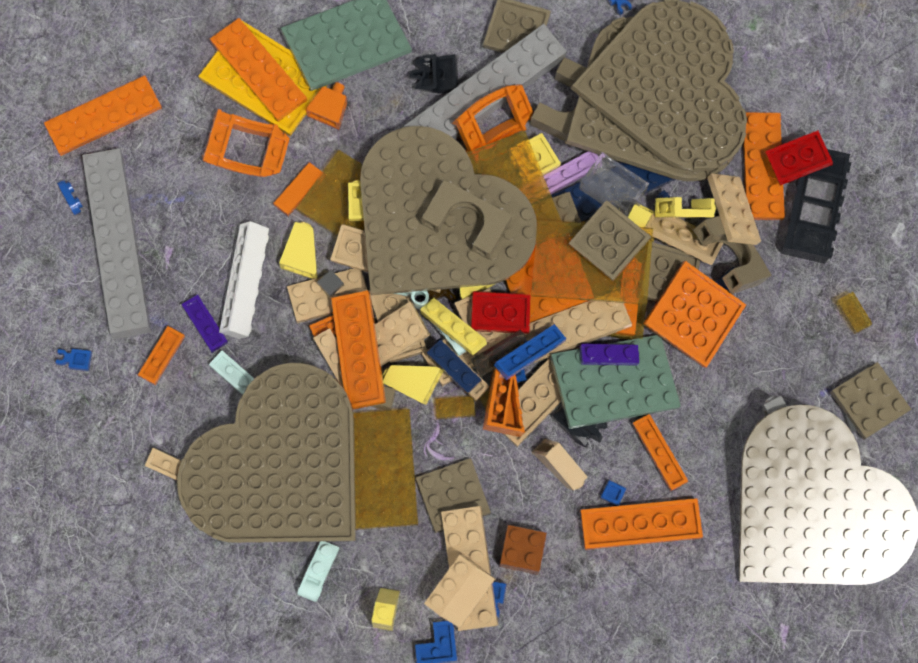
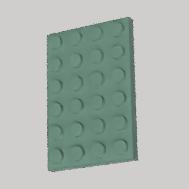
M353 0L281 27V33L310 91L412 53V48L387 0Z
M659 335L610 343L638 345L640 362L638 366L581 365L580 349L550 355L569 429L678 409L681 406L662 338Z

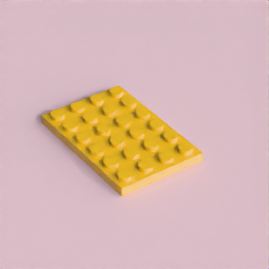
M242 21L304 93L307 101L277 122L219 51L216 52L198 77L204 83L269 124H277L282 132L291 136L306 116V108L321 88L310 91L291 51Z

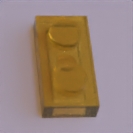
M854 292L836 301L837 306L854 334L872 326L873 323Z
M471 396L435 399L436 419L475 417L474 399Z

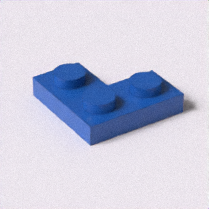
M449 621L433 622L435 643L415 645L417 663L457 661L453 623Z

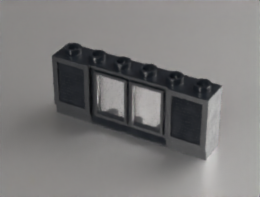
M831 149L827 150L833 165L798 178L796 181V192L792 199L793 206L788 217L789 225L785 232L784 238L786 239L781 254L825 264L828 259L832 258L834 248L831 247L832 241L835 242L837 236L835 225L839 224L841 213H838L844 202L842 191L847 187L848 179L845 178L846 173L850 171L851 162H849L850 154Z

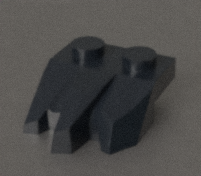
M436 54L421 56L415 61L419 69L411 71L409 75L411 79L420 80L415 85L417 90L432 93L451 92L458 87L457 56L455 54L438 57Z
M563 407L553 415V419L567 432L568 436L585 448L589 444L587 441L589 438L600 443L603 436L599 429L608 428L607 422L569 429Z

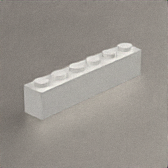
M251 221L240 224L219 331V333L237 339L249 337L252 329L251 322L252 316L255 313L254 306L259 292V280L262 276V263L265 259V248L269 239V228Z

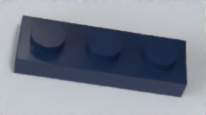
M441 339L427 352V355L467 395L482 382V379Z

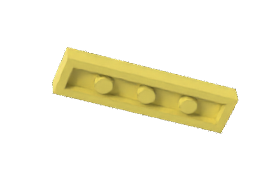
M435 298L420 309L424 317L472 356L487 344L484 337Z

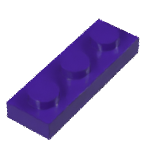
M199 295L181 304L211 353L228 343L225 336L219 333L220 328Z
M580 345L581 365L638 366L640 363L638 345Z

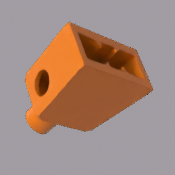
M335 82L332 90L322 87L306 108L307 117L339 130L347 106V96L342 94L345 86Z

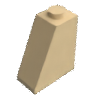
M545 439L532 451L545 467L568 489H579L583 486L584 480L588 478L558 442Z

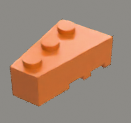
M496 368L491 377L483 430L521 437L525 433L521 416L522 410L519 404L516 374L506 380Z

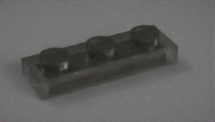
M519 330L472 358L471 361L477 374L483 377L496 369L494 365L498 360L526 343L527 340L524 333Z

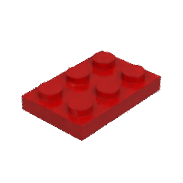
M819 130L765 151L780 186L833 165Z
M473 292L471 328L481 332L529 334L531 295Z

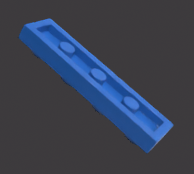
M554 324L498 360L494 366L508 380L563 344L567 338Z

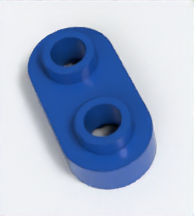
M64 180L58 182L57 184L73 214L80 213V208L83 206L78 197L74 198L71 194L74 192V189L70 182L66 183Z

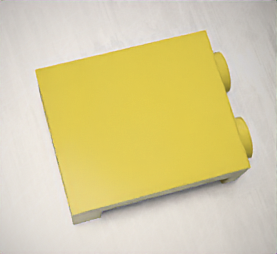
M682 197L655 198V217L713 218L716 209L714 198L692 199L691 209H682Z

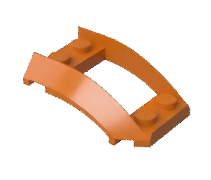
M517 84L503 87L484 96L471 105L452 124L457 126L467 148L465 151L473 161L478 162L479 156L484 152L490 151L507 137L520 131H526V123L528 120H531L534 112L523 85ZM506 97L514 118L495 126L482 135L474 116L489 104Z
M218 109L213 119V125L205 152L202 155V161L230 171L252 176L266 177L279 174L290 138L279 129L277 124L272 125L249 120L234 114L230 115ZM232 129L269 137L261 167L224 158Z

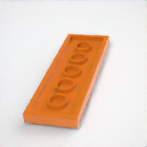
M240 18L210 38V42L277 122L307 101L304 93Z
M144 75L44 122L60 156L154 113L162 109Z
M746 112V136L743 142L745 194L754 220H784L783 185H779L765 152L782 145L780 113Z
M367 290L331 298L343 387L350 399L352 409L386 403L370 292Z
M698 498L580 510L585 550L703 538Z

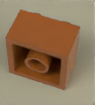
M508 525L500 567L538 575L547 533Z

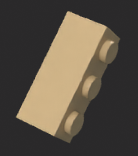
M459 555L424 604L439 616L460 628L495 581V578L465 555Z

